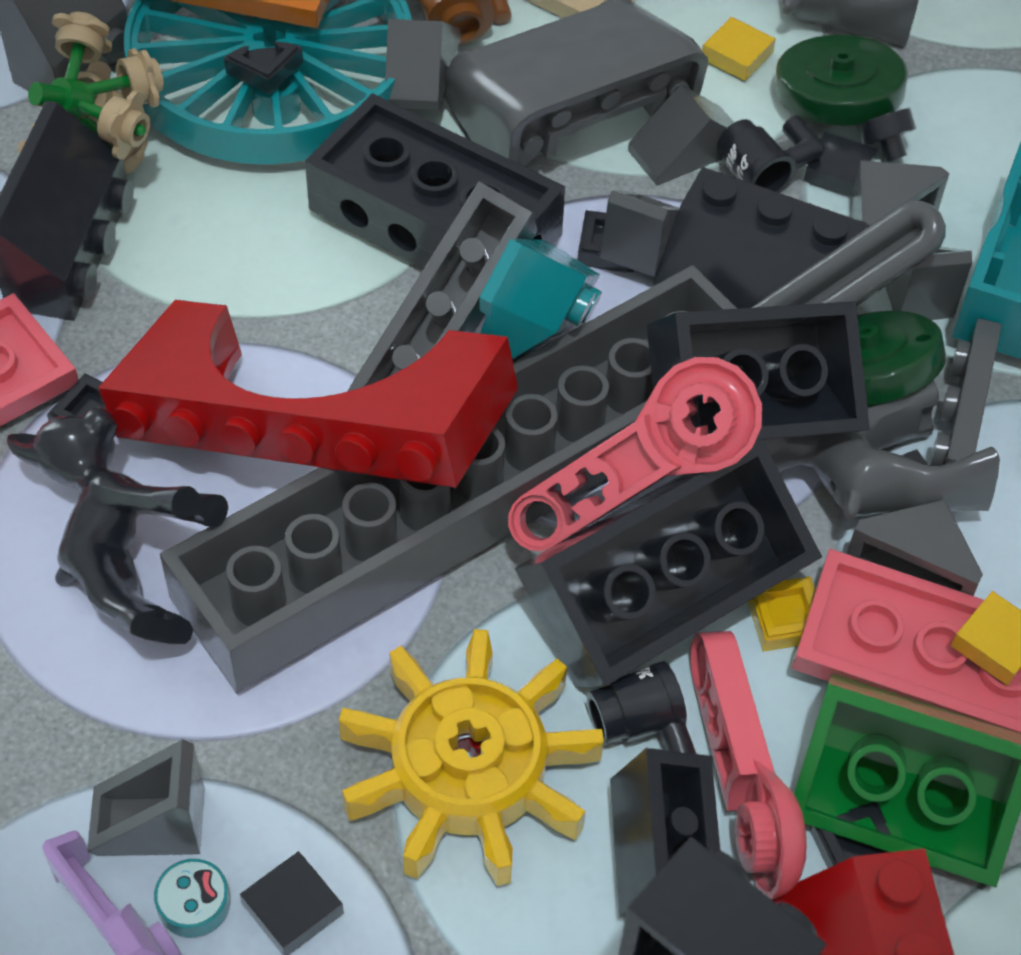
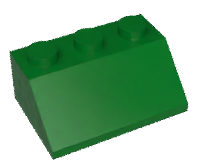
M831 673L794 795L798 799L804 823L888 852L925 848L930 866L996 888L1021 812V733ZM873 801L877 802L887 821L885 824L891 835L877 831L870 817L850 822L835 816L850 812L848 811L849 809Z

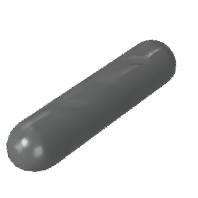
M909 201L900 205L751 308L856 301L857 307L931 257L941 247L946 236L944 219L940 211L932 204L923 201Z

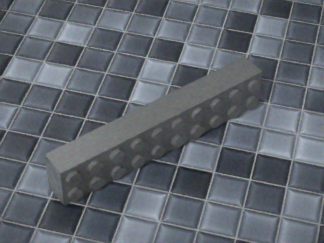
M694 265L686 268L513 362L518 390L457 487L319 467L226 517L221 525L208 527L160 553L170 599L182 616L191 623L193 631L236 692L243 690L510 535L508 514L513 503L520 496L634 423L654 390L647 324L676 312L737 308ZM586 469L584 471L588 478L586 485L564 497L569 501L607 479V476L604 473L592 475ZM558 485L556 490L562 494L561 486ZM533 502L526 512V524L531 523L553 509L544 502Z

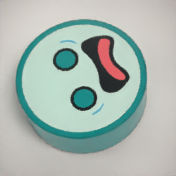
M185 859L171 865L161 874L155 886L154 902L162 924L170 932L178 936L193 938L212 932L224 921L230 907V894L226 878L216 865L202 859Z

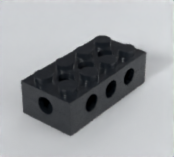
M373 93L305 160L309 210L425 268L479 181L533 212L538 230L533 240H546L554 244L562 235L566 186Z

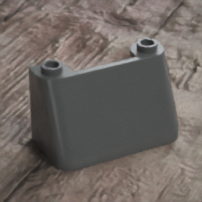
M606 0L600 5L474 50L468 49L460 52L452 59L446 71L444 98L473 142L526 167L540 152H542L545 159L556 156L558 139L564 135L642 106L651 118L681 85L700 95L708 67V58L693 38L631 0Z

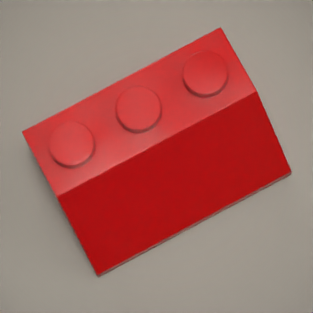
M925 848L854 856L799 881L784 896L771 899L776 904L778 902H785L794 906L811 921L816 929L817 936L827 943L823 955H954Z

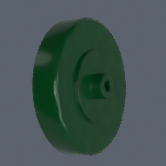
M823 35L803 40L787 49L780 56L776 66L775 92L779 101L788 110L804 119L825 125L854 126L892 113L899 108L906 94L908 70L904 60L894 50L878 41L854 35Z
M877 311L857 315L867 406L880 405L911 395L927 386L942 371L946 362L943 335L940 327L931 319L905 311Z

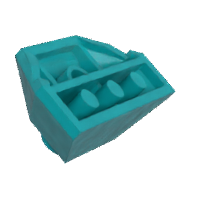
M510 238L479 296L480 311L486 314L481 334L507 336L513 362L569 330L573 324L579 326L581 322L583 324L587 322L602 295V291L594 287L600 274L546 240Z

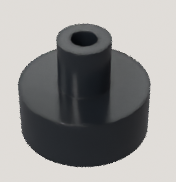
M910 108L888 113L857 125L862 144L870 146L880 143L885 162L907 156L901 135L917 129Z

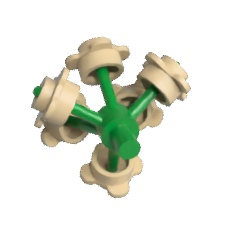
M72 12L69 15L64 13L55 14L52 19V24L58 28L55 36V48L61 55L69 59L66 75L64 78H56L51 84L32 83L28 91L29 102L34 106L43 107L45 101L60 104L113 147L112 155L120 160L123 159L125 172L129 174L139 166L147 148L148 142L145 139L148 136L151 121L149 115L144 113L143 105L149 103L151 107L159 106L158 92H162L164 87L160 66L155 58H150L146 50L138 52L136 48L129 49L128 57L117 60V77L110 79L111 69L109 65L99 61L101 54L110 52L112 48V43L106 38L109 34V26L97 17L85 12ZM81 63H90L87 71L79 72ZM26 140L19 143L18 154H20Z

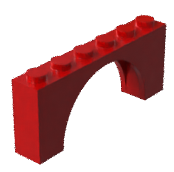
M174 300L98 387L106 410L113 415L118 424L115 431L117 438L449 487L458 486L518 390L507 336L448 330L443 338L419 360L376 383L339 394L312 398H280L257 394L236 386L229 381L230 374L242 356V352L227 305Z

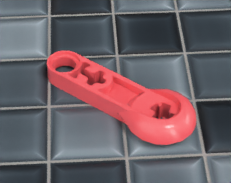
M694 357L674 365L658 381L634 423L538 484L513 503L508 514V527L512 537L520 546L530 551H543L585 529L666 476L715 472L736 464L753 448L762 427V402L755 384L738 366L718 357ZM700 395H703V403L715 400L720 406L721 411L713 418L717 426L713 433H708L707 425L697 427L696 429L690 420V417L697 412L694 400ZM586 469L592 475L604 473L607 476L609 483L602 488L605 501H602L596 495L583 499L571 507L570 502L564 497L586 485L588 482L587 475L584 472ZM558 485L561 486L562 494L556 490ZM535 501L550 505L557 516V527L549 538H540L534 535L526 524V512ZM574 512L580 516V519L577 521L575 520Z
M731 631L695 633L690 647L691 675L727 811H737L735 837L739 860L744 870L752 874L758 890L770 899L782 897L798 883L806 862L807 841L802 809L794 793L774 772L734 634Z

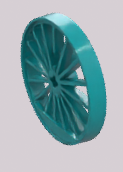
M136 0L129 12L125 25L124 56L125 58L128 57V50L136 48L138 52L146 50L150 58H155L158 64L189 62L162 72L164 87L162 92H158L159 106L151 107L149 103L143 105L144 113L149 115L151 125L177 144L209 157L238 163L283 164L305 161L372 93L389 101L395 79L389 77L385 82L386 56L353 49L387 47L388 19L412 20L408 5L405 0H358L328 11L340 1L330 0L318 28H312L239 13L237 15L233 12L170 0ZM182 7H185L208 21L175 15V13ZM378 16L386 23V25L351 27ZM156 33L189 39L151 42ZM275 42H286L302 47L304 62L272 94L243 82L223 123H215L199 117L241 82V80L226 74L224 58L227 55L247 45L249 51L261 48H275ZM335 69L383 78L384 80L375 89L370 90ZM304 76L355 105L338 114H332ZM211 79L180 105H175L164 97L170 93ZM301 100L317 120L316 122L304 125L283 127V125L293 122L299 116ZM250 104H252L254 117L259 122L274 126V128L250 129L240 128V125Z

